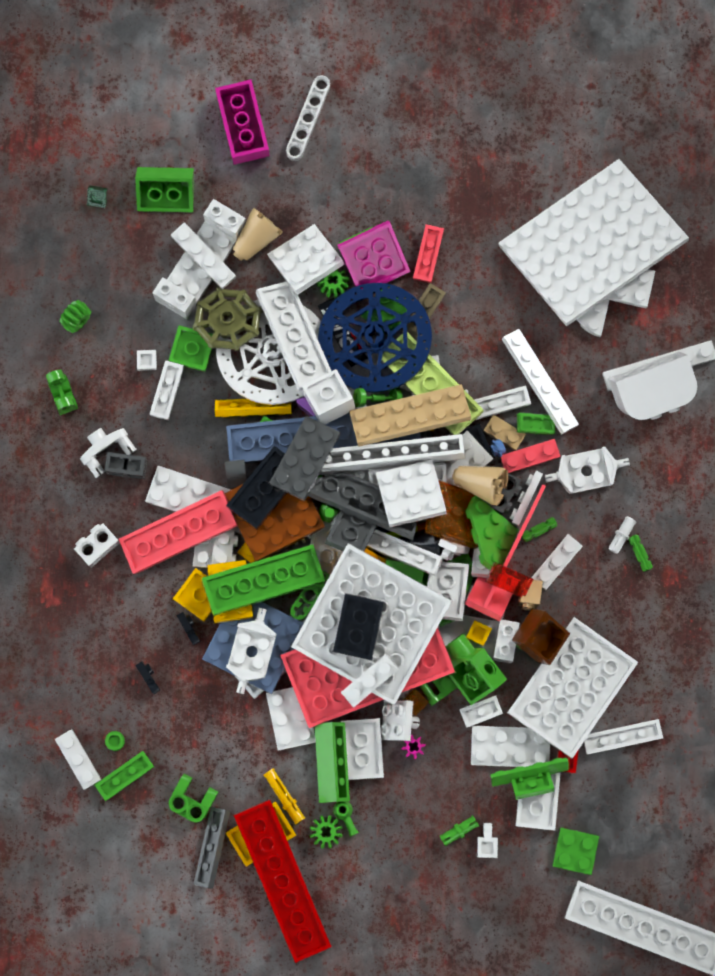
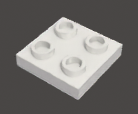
M384 701L381 740L410 741L411 728L417 729L419 727V724L413 722H420L417 716L412 717L413 701H397L395 705Z

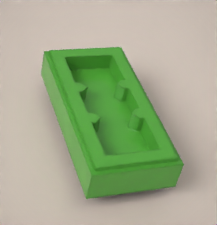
M520 412L517 414V433L555 435V424L549 415Z

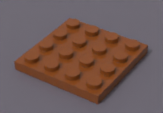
M242 485L225 493L228 503ZM287 493L258 530L233 512L238 528L255 561L265 559L326 528L309 496L303 501Z

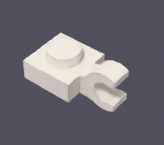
M483 823V837H478L477 857L497 858L498 838L492 837V824Z

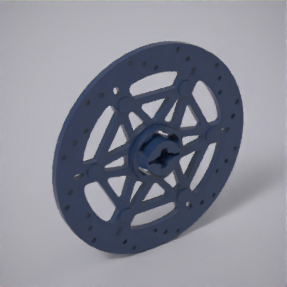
M367 283L347 290L332 302L322 318L318 342L322 351H324L331 371L337 369L347 387L354 390L362 387L368 393L390 391L404 385L421 370L430 353L432 328L424 307L412 294L391 284ZM363 299H369V305L349 317L343 315V312L354 303ZM380 299L393 300L402 305L407 312L401 315L381 305ZM373 310L377 311L378 321H371ZM368 311L366 323L354 320ZM381 311H384L394 316L395 318L383 322ZM401 322L395 329L390 331L389 325ZM411 322H415L418 334L414 350L408 348L407 325ZM353 324L362 328L357 332L349 325ZM336 325L343 328V350L339 353H335L333 347V332ZM401 329H403V344L393 338ZM383 330H384L385 334L388 335L387 339H385ZM347 331L357 337L349 346H347ZM376 331L377 337L374 343L373 338ZM363 336H365L366 342L369 347H367L365 341L362 340ZM391 343H394L401 349V351H397L388 347ZM358 344L362 347L358 351L349 353ZM384 352L396 355L382 364ZM367 353L369 364L354 357ZM372 354H379L377 365L373 364ZM404 358L408 361L397 372L388 376H381V370L399 359ZM350 360L369 370L370 376L363 377L354 374L345 368L343 363Z

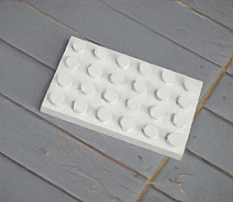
M575 617L566 627V630L571 634L551 665L541 663L507 712L571 759L638 664L632 657Z

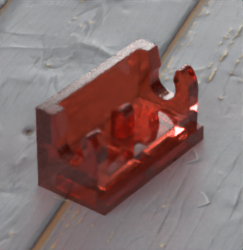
M493 562L485 582L522 597L526 596L534 579Z

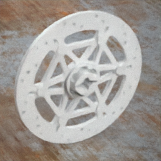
M259 299L255 300L256 305L262 308ZM246 304L243 306L245 310L249 309ZM303 306L318 339L321 321L311 310ZM262 312L259 328L262 329V338H252L248 341L250 343H258L257 348L255 349L247 344L239 348L244 369L240 372L236 371L231 359V349L216 348L220 372L228 385L248 400L269 405L293 402L298 398L304 397L303 390L298 391L296 385L290 387L287 385V380L292 375L290 372L285 374L286 362L284 357L282 358V352L273 332L272 335L266 336L265 325H269L265 313ZM230 316L226 321H231L232 316ZM236 335L237 340L242 337L241 335ZM219 336L218 340L231 342V339L228 338L224 339L221 336ZM245 349L256 354L250 363L246 361ZM257 360L263 363L257 368L251 369ZM281 366V377H278L274 367ZM269 367L273 377L261 375L258 372ZM251 377L275 383L277 389L267 390L258 388L247 381Z

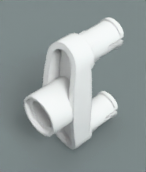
M99 428L87 437L92 446L82 455L80 460L84 465L88 466L95 478L100 476L96 469L99 470L101 475L105 473L97 461L96 455L113 443H118L126 455L131 454L127 447L132 452L137 450L127 437L128 433L124 428L108 435L105 434L102 428Z

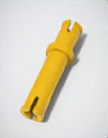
M273 768L266 772L263 776L267 779L283 804V810L288 812L294 824L296 825L304 820L306 817L297 806L296 799L293 800L275 772V769Z

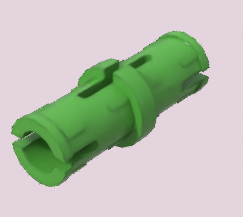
M472 815L459 825L456 823L453 825L454 828L439 837L444 845L447 846L460 837L461 839L464 838L466 833L479 827Z

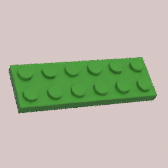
M313 544L201 579L213 616L325 582Z

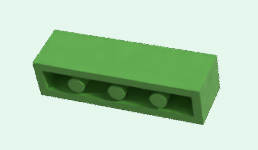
M329 722L316 725L315 741L319 803L350 801L345 722Z

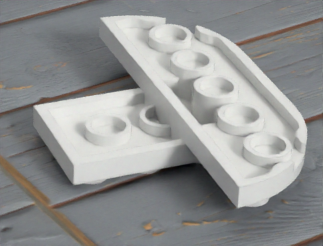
M646 270L579 317L577 321L581 324L580 326L590 334L601 337L609 300L647 308L655 271Z

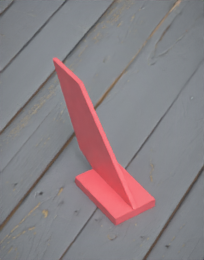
M543 484L500 572L497 574L492 573L491 578L477 577L465 602V605L499 622L519 582L518 579L504 572L546 487Z

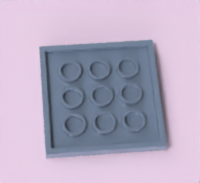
M263 602L252 604L253 618L220 623L202 660L234 675L226 666L228 665L238 629L237 626L239 623L255 621L259 608L266 609L265 625L277 635L265 678L249 681L248 683L272 694L285 670L280 655L294 650L291 646L304 623ZM251 646L247 649L249 657L257 655L258 650L256 647Z

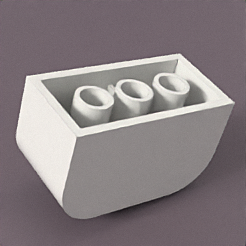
M676 352L608 378L618 408L623 413L639 420L649 418L654 420L662 417V413L667 411L669 413L680 410V406L689 403L697 392V381L689 357L681 352Z

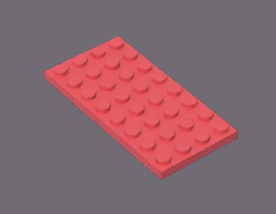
M438 628L402 692L455 672ZM296 649L280 655L309 728L384 700L371 692L353 708L341 693L352 681Z

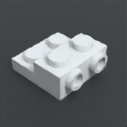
M226 531L195 546L193 567L207 568V565L236 561V554H233L234 547L238 546V535H235V531Z

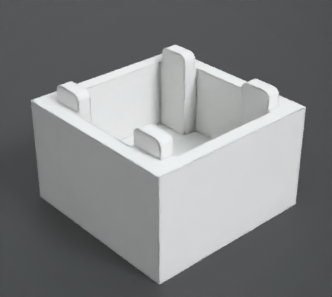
M337 369L302 385L307 402L318 421L322 424H327L350 413V410L356 409L353 397Z

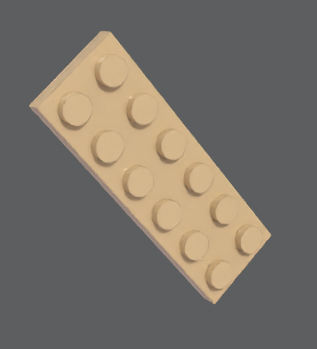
M462 384L349 411L358 447L471 420Z

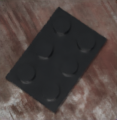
M345 593L333 652L372 660L385 601Z

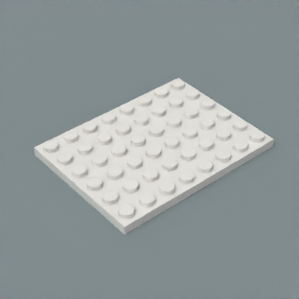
M618 159L499 242V247L561 321L568 326L689 241V237L622 161Z

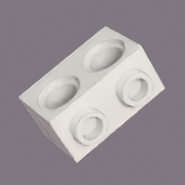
M97 524L91 529V534L87 538L82 537L75 544L74 550L91 568L120 544L118 539L104 524ZM101 534H108L106 542H99L98 538ZM87 546L93 547L91 555H84V549Z

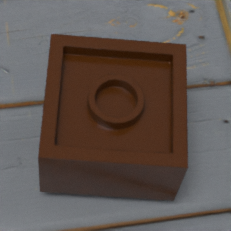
M532 608L512 641L536 662L550 666L571 633L546 611Z

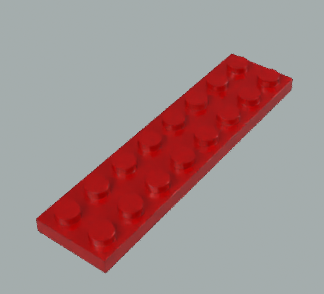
M269 799L234 814L236 823L294 962H299L331 948L330 941L271 800Z

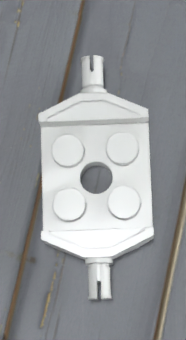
M606 447L567 456L562 455L558 471L545 475V481L547 483L558 480L569 494L606 487L614 484L618 467L630 466V462H628L629 458L615 460ZM587 466L592 470V474L584 476L581 473V469Z
M259 608L255 621L239 623L237 626L238 629L228 665L226 666L228 670L239 678L237 693L244 694L246 684L249 681L264 679L266 676L277 635L265 625L266 609ZM251 646L256 647L258 650L257 655L254 657L247 655V649Z

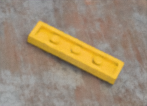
M248 399L215 400V417L292 414L291 402L269 405Z

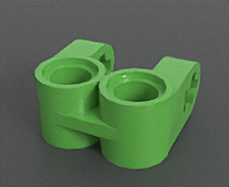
M55 370L46 374L47 382L59 414L63 415L77 410L78 406L66 374L62 370Z
M184 773L169 799V807L173 812L192 822H201L206 818L218 795V791L210 787L201 803L185 795L193 778ZM177 798L184 800V806L181 809H177L174 806V801ZM194 807H199L202 810L199 818H194L191 814Z

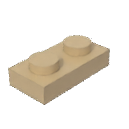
M495 415L492 416L483 431L496 440L500 439L504 445L514 451L518 449L526 436L525 433H517V428Z

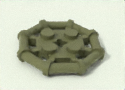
M219 287L202 301L196 303L195 322L192 327L204 339L209 348L238 351L241 346L252 338L258 337L262 308L256 305L244 289L241 291L222 290ZM224 297H233L236 300L227 301ZM219 298V301H218L217 303H215V304L212 305V306L209 305V304H211L213 301H215L216 299ZM244 301L249 309L245 310L240 303ZM204 311L209 312L208 320H203ZM223 316H232L231 321H224ZM247 316H253L252 325L247 324ZM210 327L214 332L212 337L204 328ZM243 330L248 332L238 340L236 339V335ZM219 336H221L224 339L231 337V342L218 340Z

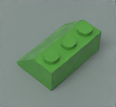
M137 167L135 177L137 211L193 212L194 168Z

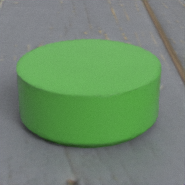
M118 731L108 733L105 738V745L112 751L122 749L125 744L123 734Z

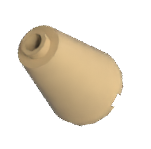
M253 208L234 244L233 250L235 252L233 255L241 261L243 259L249 260L280 236L283 231L276 227L261 212Z
M459 466L454 470L452 479L457 486L489 504L497 506L504 496L501 494L502 489L507 487L508 471L503 467Z

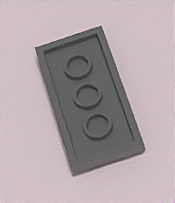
M305 416L270 480V485L305 501L341 433Z

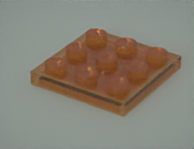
M438 480L447 514L426 519L425 533L473 549L478 548V544L475 545L471 529L473 527L471 520L467 519L465 512L471 498L475 495L463 488Z

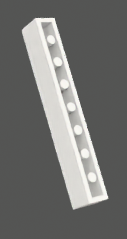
M462 434L368 444L360 447L333 448L319 475L368 470L369 468L403 466L431 459L433 462L465 459Z

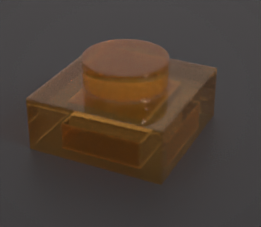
M415 688L402 700L413 701L412 714L414 716L429 703Z

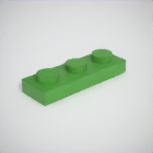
M142 751L96 783L95 787L103 799L107 801L153 769L154 765L145 752Z

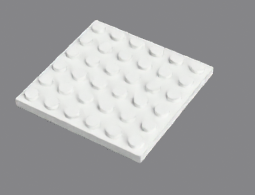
M348 543L291 647L352 682L387 653L399 669L372 693L395 705L452 601ZM345 593L385 601L372 660L333 652Z

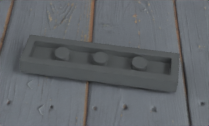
M211 807L194 885L210 889L214 887L230 815L229 810Z

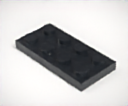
M275 446L226 505L228 509L256 530L259 529L287 494V492L269 483L285 455L284 452Z

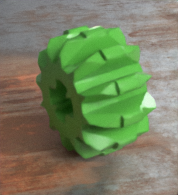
M340 268L321 279L317 283L318 287H322L320 292L323 294L327 291L328 298L331 296V293H334L335 298L338 297L337 292L343 294V289H348L349 287L346 283L349 281V277L345 276V270L339 272ZM330 280H332V281H335V280H336V284H334V283H331V284H330Z
M80 300L73 301L64 309L59 322L67 331L71 333L78 332L90 318L91 310L84 302Z
M322 815L320 816L321 824L316 819L313 821L318 827H310V830L316 831V834H311L310 838L317 836L318 839L315 840L314 844L317 845L321 840L322 849L325 847V842H328V847L332 848L330 841L333 840L335 844H338L339 841L334 837L343 836L341 833H336V830H341L342 826L335 828L334 825L338 823V819H335L331 824L332 816L329 815L327 822H325ZM324 826L325 828L327 826L331 828V836L328 838L327 836L324 838L321 835L323 833L321 829Z

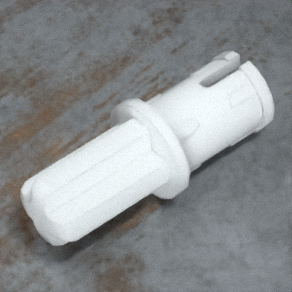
M626 516L619 530L615 531L616 535L609 546L611 552L619 553L624 542L629 539L628 535L637 523L634 519Z

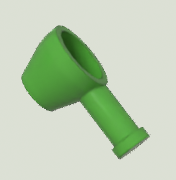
M321 503L319 508V515L322 521L331 523L339 512L338 509Z
M348 801L337 802L333 807L335 817L344 821L350 837L359 833L350 817L353 812L352 805ZM341 806H345L347 809L344 814L339 812Z

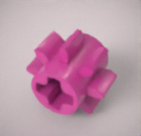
M411 735L410 741H404L407 745L401 748V750H407L406 757L411 754L416 759L417 753L424 754L421 751V747H425L426 744H420L421 737L416 740ZM416 742L419 750L410 752L408 744Z

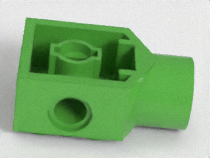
M464 633L446 645L455 672L449 674V677L470 705L496 690L507 680L484 648H474Z

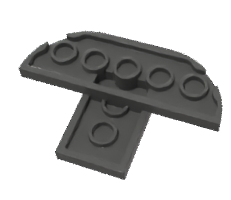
M333 473L332 476L320 477L315 481L308 494L309 497L341 510L325 541L326 545L340 551H344L349 543L365 552L377 526L410 540L414 538L416 521L389 527L379 486L357 476Z

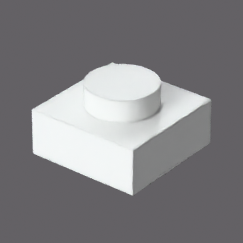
M156 350L137 351L138 371L157 370Z

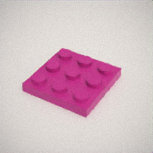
M389 221L337 245L355 287L367 283H388L411 272Z

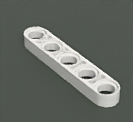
M321 75L315 78L286 149L287 157L292 161H298L302 158L330 90V81L326 76ZM319 81H325L327 86L325 89H319L316 84ZM314 97L320 100V104L317 106L310 104V100ZM311 114L314 117L313 121L305 122L303 120L304 115ZM298 131H305L307 133L306 138H297L296 134ZM293 147L299 148V155L292 156L289 152L290 149Z

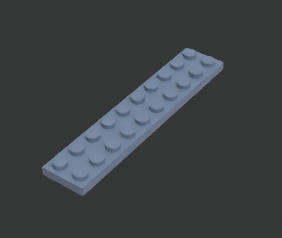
M350 413L325 424L341 433L334 448L358 446ZM311 416V417H310V418H312V419L318 421V419L316 418V416ZM305 417L226 426L229 461L261 462L274 446L286 453ZM419 432L373 444L421 439Z

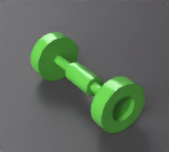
M356 388L353 393L355 407H364L366 400L384 402L385 400L393 401L402 398V392L399 388L390 390L389 396L384 394L366 396V391L363 388Z

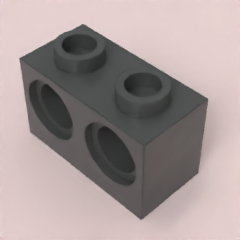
M107 452L104 471L107 475L145 480L148 461L146 457Z
M509 473L508 481L513 484V488L511 490L502 489L501 494L504 495L502 499L504 504L496 506L486 502L500 515L504 512H509L513 504L510 500L513 495L517 497L522 489L520 486L522 480Z

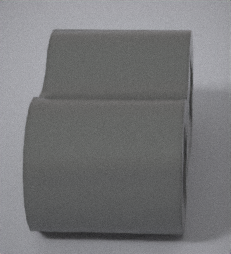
M245 460L225 461L228 488H236L244 484L247 480Z

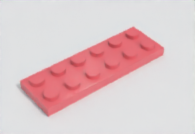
M221 490L119 538L132 573L142 572L237 527L238 524L233 512L226 507L228 500L224 491Z

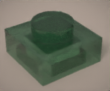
M89 185L87 189V205L105 208L107 205L108 188Z

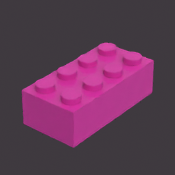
M252 80L215 88L233 165L270 157Z

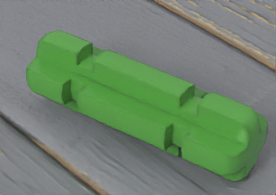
M551 517L546 522L530 528L529 531H524L522 539L524 542H528L533 537L536 538L548 532V529L551 530L557 527L554 517Z
M631 536L628 540L630 545H633L632 549L638 562H641L642 570L645 572L652 569V563L650 560L648 561L649 557L643 544H640L639 536Z

